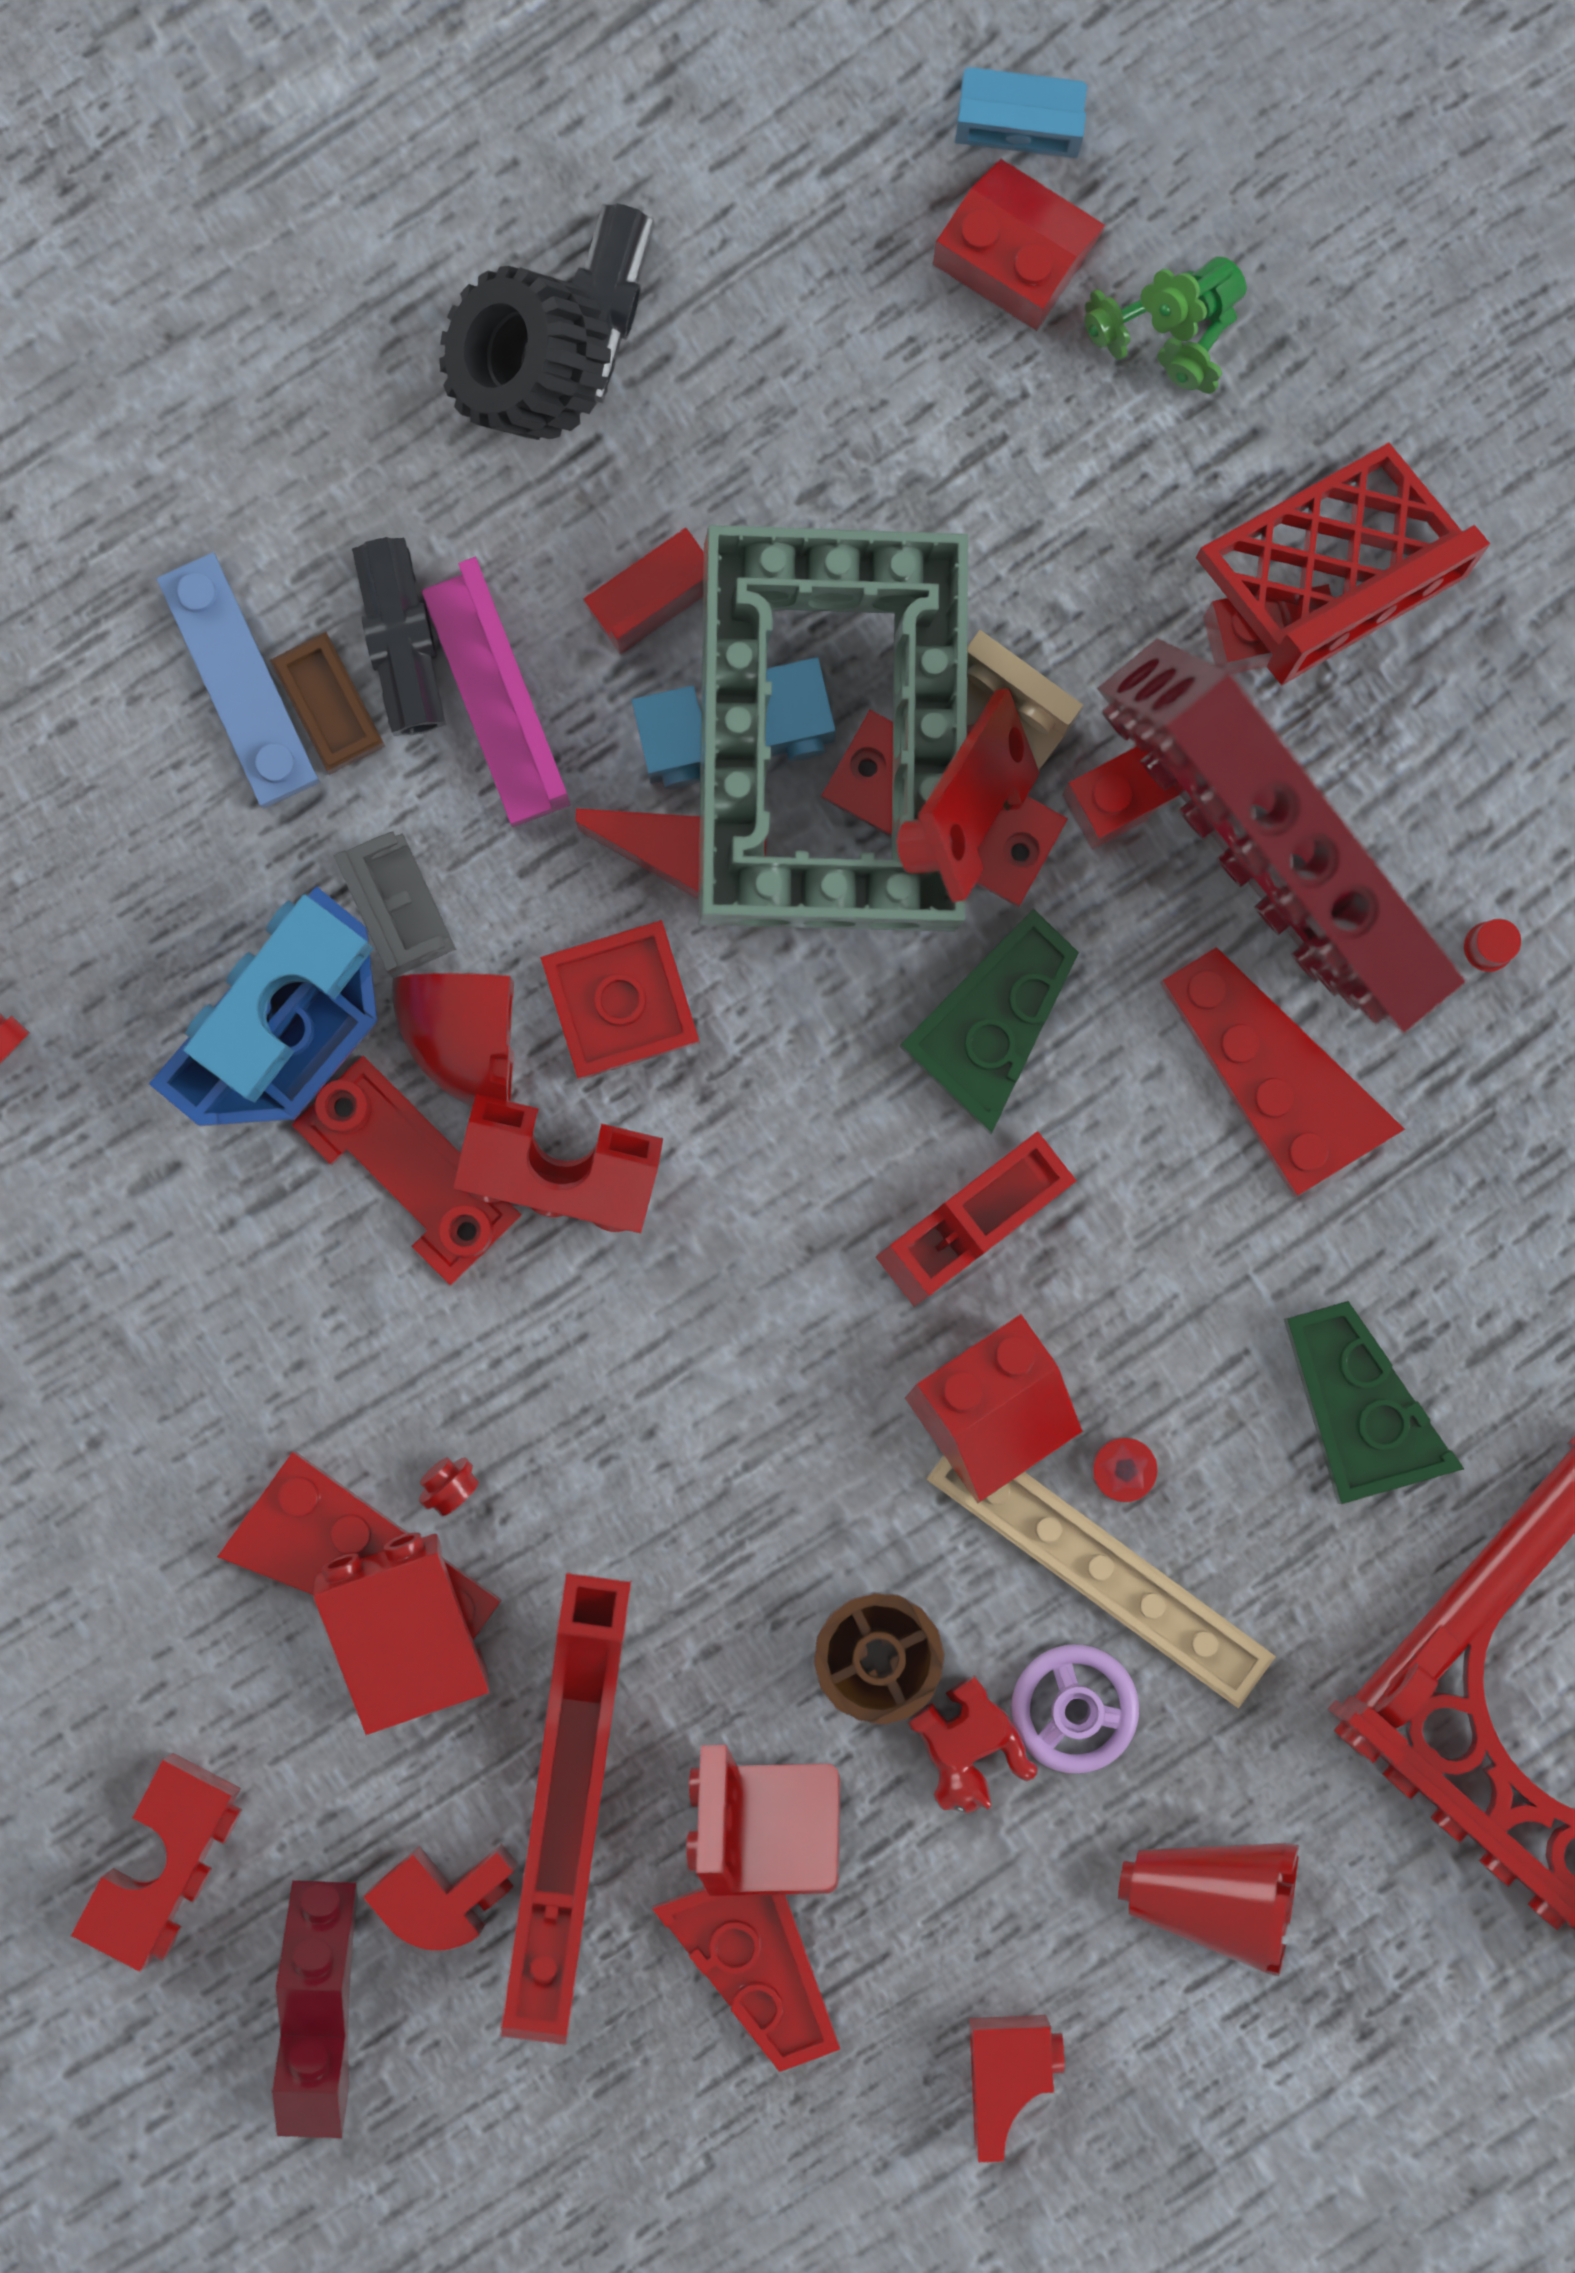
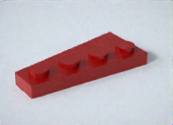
M1217 947L1160 982L1293 1197L1299 1196L1405 1130Z
M295 1451L290 1454L217 1557L313 1595L314 1577L322 1572V1567L329 1561L347 1554H358L361 1559L382 1552L386 1543L409 1532ZM443 1558L469 1632L474 1641L502 1599Z

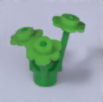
M1221 256L1212 258L1196 272L1190 270L1187 273L1183 272L1174 276L1170 270L1161 269L1155 273L1153 282L1142 289L1141 299L1120 309L1118 303L1112 297L1106 298L1101 290L1096 289L1090 293V300L1085 303V327L1089 337L1096 346L1100 348L1107 347L1115 359L1121 360L1127 356L1126 345L1131 342L1130 334L1124 323L1146 312L1151 313L1154 329L1159 333L1170 331L1174 337L1168 338L1164 343V347L1157 354V359L1166 369L1169 378L1181 388L1187 390L1198 389L1203 393L1212 394L1219 386L1218 380L1222 376V370L1218 365L1210 361L1208 352L1223 330L1237 320V314L1233 306L1246 295V280L1239 267L1233 261ZM1210 319L1211 324L1198 343L1191 341L1182 343L1196 335L1198 322Z

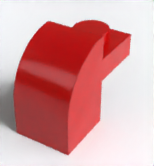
M501 1843L452 1885L422 1848L418 1846L371 1886L363 1898L386 1926L406 1943L425 1950H450L473 1941L481 1934L485 1924L472 1910V1907L478 1904L485 1912L514 1887L507 1877L514 1872L518 1862Z

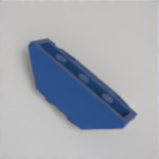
M316 886L308 897L369 943L367 928ZM370 955L335 1000L318 987L306 982L289 983L274 993L267 1008L268 1025L272 1033L295 1052L255 1103L246 1099L184 1052L183 1049L191 1040L189 1037L151 1080L149 1085L198 1126L295 1120L378 1022ZM223 996V997L218 1001V1003L214 1006L215 1008H216L217 1005L221 1002V1000L224 998V996Z

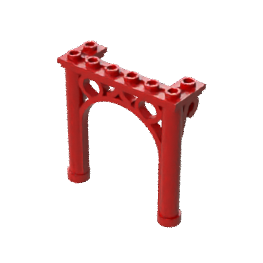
M1575 1435L1568 1442L1571 1448L1570 1451L1354 1697L1349 1695L1343 1703L1335 1700L1327 1709L1341 1721L1333 1731L1343 1741L1373 1764L1379 1757L1387 1762L1389 1766L1382 1772V1775L1410 1800L1420 1792L1434 1804L1437 1810L1430 1818L1459 1844L1468 1835L1482 1847L1486 1853L1479 1859V1862L1507 1887L1515 1879L1520 1881L1535 1895L1527 1905L1556 1931L1564 1923L1568 1924L1575 1931V1875L1568 1870L1564 1860L1565 1848L1569 1841L1575 1838V1809L1557 1801L1536 1786L1518 1768L1501 1744L1493 1727L1486 1704L1484 1663L1492 1634L1501 1618L1575 1534ZM1465 1650L1462 1674L1464 1695L1434 1693L1438 1680ZM1443 1707L1468 1713L1472 1731V1741L1467 1752L1453 1759L1442 1758L1435 1749L1427 1744L1422 1732L1427 1716L1434 1710ZM1405 1724L1407 1739L1397 1731V1729ZM1486 1754L1491 1764L1482 1770L1489 1778L1492 1792L1490 1804L1485 1812H1483L1446 1779L1443 1773L1459 1775L1470 1772L1482 1763ZM1511 1786L1531 1804L1524 1802L1512 1804L1513 1791ZM1554 1818L1565 1823L1554 1829L1547 1841L1545 1856L1549 1869L1513 1839L1507 1831L1514 1825L1526 1821L1539 1822L1548 1828H1551Z

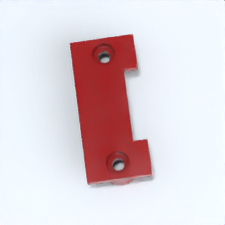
M1009 688L995 690L976 723L967 725L966 739L919 812L918 816L920 819L905 821L900 826L898 832V855L903 868L909 874L940 871L952 902L965 901L984 870L977 848L1005 801L1008 800L1009 805L1022 804L1040 774Z
M869 709L821 795V799L892 837L893 722ZM863 761L873 762L876 766V773L871 777L862 776L858 771L859 764ZM1026 796L1022 804L1012 805L1009 811L1001 808L977 848L984 870L975 884L1020 907L1068 818ZM1016 845H1023L1028 849L1029 856L1024 861H1016L1011 855V849Z
M364 1055L338 1080L331 1081L323 1086L316 1096V1101L292 1124L330 1165H333L348 1150L427 1230L411 1247L450 1286L523 1216L510 1202L502 1200L498 1202H484L473 1198L468 1192L453 1189L461 1153ZM341 1099H349L353 1104V1110L348 1116H339L336 1112V1104ZM463 1223H472L476 1228L475 1237L469 1241L462 1240L458 1234L459 1227Z

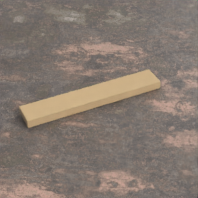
M944 1455L926 1478L1238 1709L1275 1659V1655L1027 1473H1022L978 1504Z

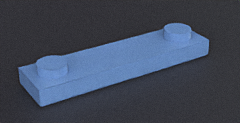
M212 552L157 577L158 584L260 806L264 809L319 784L320 780L215 553Z

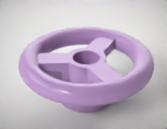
M1063 1645L1039 1655L1020 1675L1012 1696V1722L1023 1739L1026 1751L1039 1763L1059 1772L1070 1774L1088 1773L1101 1769L1116 1760L1130 1744L1136 1732L1139 1719L1138 1694L1129 1673L1108 1653L1086 1645ZM1072 1664L1087 1665L1102 1672L1116 1689L1120 1709L1103 1705L1102 1700L1093 1690L1079 1685ZM1053 1670L1059 1693L1052 1704V1720L1037 1733L1031 1719L1032 1695L1040 1680ZM1073 1699H1082L1087 1703V1714L1080 1721H1070L1065 1716L1066 1705ZM1101 1726L1115 1729L1106 1743L1088 1753L1067 1754L1054 1749L1065 1735L1073 1739H1085L1094 1735Z

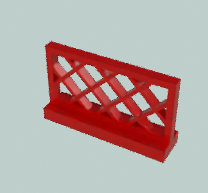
M1388 442L1200 548L1195 558L1273 654L1266 667L1282 686L1467 578L1489 547L1490 542L1476 525L1462 531L1395 448ZM1382 467L1398 487L1397 497L1366 490L1367 475ZM1325 498H1331L1351 503V523L1319 516L1321 501ZM1364 507L1395 514L1393 534L1362 527ZM1411 518L1427 522L1439 539L1432 543H1426L1406 538V519ZM1283 524L1306 530L1304 550L1272 543L1274 527ZM1317 533L1348 540L1347 561L1316 554ZM1261 535V540L1255 539L1256 537ZM1360 544L1391 551L1390 567L1381 570L1358 564ZM1231 551H1237L1259 557L1257 576L1252 577L1234 572L1222 556ZM1270 560L1302 567L1300 588L1268 581ZM1313 570L1345 578L1343 594L1339 597H1333L1311 591ZM1356 581L1363 582L1356 586ZM1265 598L1298 605L1296 621L1280 629L1264 609ZM1309 608L1315 609L1313 612L1309 613Z

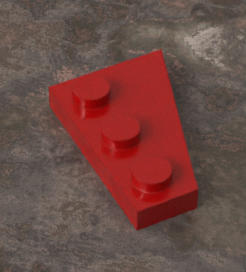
M701 1887L652 1906L654 1913L688 1952L690 1959L701 1973L705 1974L731 2007L730 2010L779 2072L840 2050L836 2032L786 1894L709 1896L706 1889Z

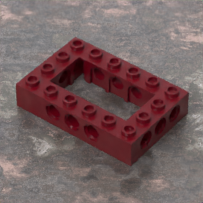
M1156 638L1097 688L1109 704L1101 711L1105 719L1125 741L1131 739L1140 750L1147 752L1148 755L1140 760L1142 766L1164 791L1171 785L1176 789L1186 802L1179 809L1181 816L1201 839H1205L1209 834L1212 835L1224 851L1216 858L1220 866L1240 888L1247 882L1262 899L1254 906L1255 910L1278 936L1283 931H1287L1298 946L1291 953L1293 959L1313 982L1316 983L1319 980L1333 996L1339 994L1354 1011L1360 1009L1374 1025L1377 1026L1385 1020L1403 1034L1467 982L1229 671ZM1251 805H1254L1256 809L1255 819L1252 816Z

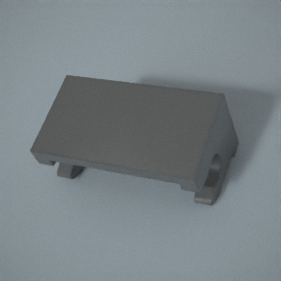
M394 831L352 849L333 855L381 961L392 978L456 950L403 833L395 836Z

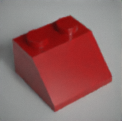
M1000 158L969 190L939 235L935 244L933 265L1038 331L1104 231L1106 225Z
M1019 1314L918 1382L905 1397V1400L977 1504L1083 1432L1058 1365L1022 1314Z

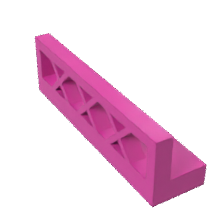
M475 556L458 563L462 575L425 588L421 592L513 828L571 806V803Z

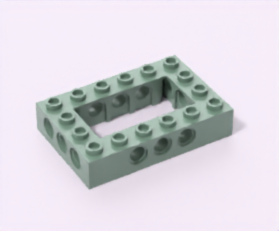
M708 526L704 542L698 925L955 932L965 921V901H951L940 871L909 874L903 868L898 855L897 838L900 826L905 821L920 819L918 816L919 812L967 736L968 534ZM771 610L894 614L892 860H874V853H861L858 859L809 858V852L796 851L792 858L764 857V841L770 826V811H765V780L767 767L771 760V747L766 746L767 706L772 695V682H767V650L773 626Z

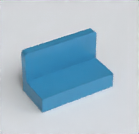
M967 67L963 73L955 143L1078 158L1086 120L1084 109L1087 84L1084 81Z

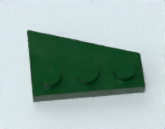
M1033 908L900 1044V1048L990 1135L995 1129L1079 952Z
M1349 1301L1284 1319L1337 1504H1345L1464 1470V1467L1453 1451L1447 1448L1430 1423L1431 1420L1418 1401L1414 1400L1392 1368V1363Z

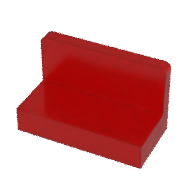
M685 527L583 598L584 605L620 655L703 597L704 551Z

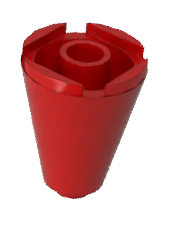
M1265 1843L1139 1850L1135 1862L1125 1860L1123 1862L1118 1899L1129 1901L1128 1913L1135 1918L1265 1974L1280 1976L1287 1945L1282 1944L1283 1936H1286L1292 1915L1299 1845L1292 1843Z

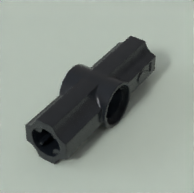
M619 203L615 205L602 204L600 214L597 217L593 239L591 238L584 268H578L572 282L573 285L579 286L588 292V299L597 302L602 310L598 320L606 322L610 336L604 340V346L611 349L610 363L604 364L602 376L607 377L604 389H597L593 397L599 403L604 402L605 395L608 392V385L614 372L621 340H627L632 329L641 291V285L638 284L655 226L654 218L647 216L637 208Z
M384 537L366 541L364 544L352 548L366 612V615L361 616L363 631L373 670L379 672L388 724L391 727L393 736H412L431 732L436 728L445 726L446 721L432 661L433 658H437L433 635L425 604L419 602L410 550L404 537Z

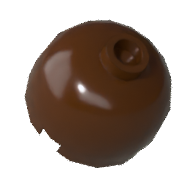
M870 1592L849 1598L829 1614L817 1635L814 1665L820 1687L836 1709L860 1721L885 1725L907 1719L929 1703L941 1679L945 1653L937 1627L920 1606L897 1594Z

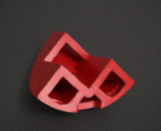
M422 973L394 977L392 979V997L398 1029L408 1051L421 1070L447 1094L470 1106H473L476 1093L511 1101L515 1053L510 1047L515 984L511 976L471 973Z

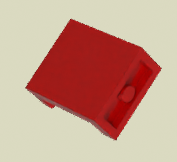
M418 1532L401 1535L386 1543L383 1547L384 1551L361 1559L358 1554L340 1556L326 1563L322 1567V1572L314 1577L313 1598L365 1735L489 1693L488 1668L481 1649L475 1648L442 1558V1546L436 1533L421 1537V1534Z

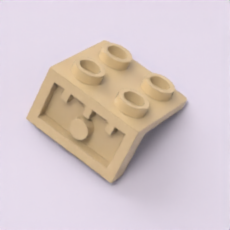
M979 630L967 646V725L976 723L995 690L1009 688L1038 770H1040L1075 723L1084 705L990 636ZM1006 800L1002 808L1009 811L1012 805H1009L1008 800Z

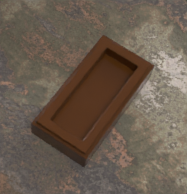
M327 632L270 660L329 775L385 747Z

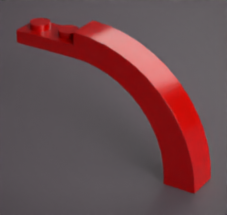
M566 1573L542 1752L501 2025V2037L566 2045L630 1596V1581Z

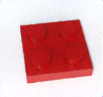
M662 920L540 957L578 1080L700 1043Z

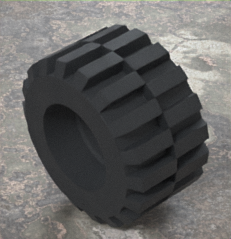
M501 266L498 268L497 273L490 270L478 276L477 286L468 284L460 293L462 302L459 306L452 305L447 316L451 320L448 331H442L440 345L445 346V355L439 358L440 372L446 373L448 376L443 384L448 397L456 399L454 408L462 416L470 417V422L479 426L535 440H540L541 437L549 440L561 437L562 429L572 431L581 424L580 414L582 412L591 413L597 404L593 397L597 389H604L607 377L602 376L604 364L610 363L611 349L605 348L604 340L610 334L607 323L598 320L602 310L595 300L587 298L588 292L581 287L522 267ZM527 342H528V348H527L526 357H525V360H524V362H523V364H522V357H523L524 349H525L526 344H527Z

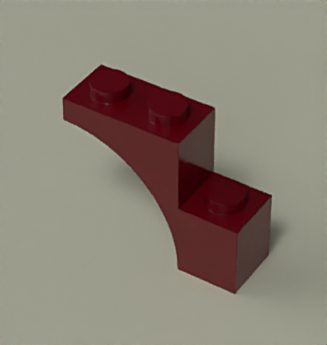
M292 1880L275 1987L280 2040L272 2086V2098L277 2136L342 2139L350 2084L348 2061L349 1995L353 1938L358 1902L357 1883Z

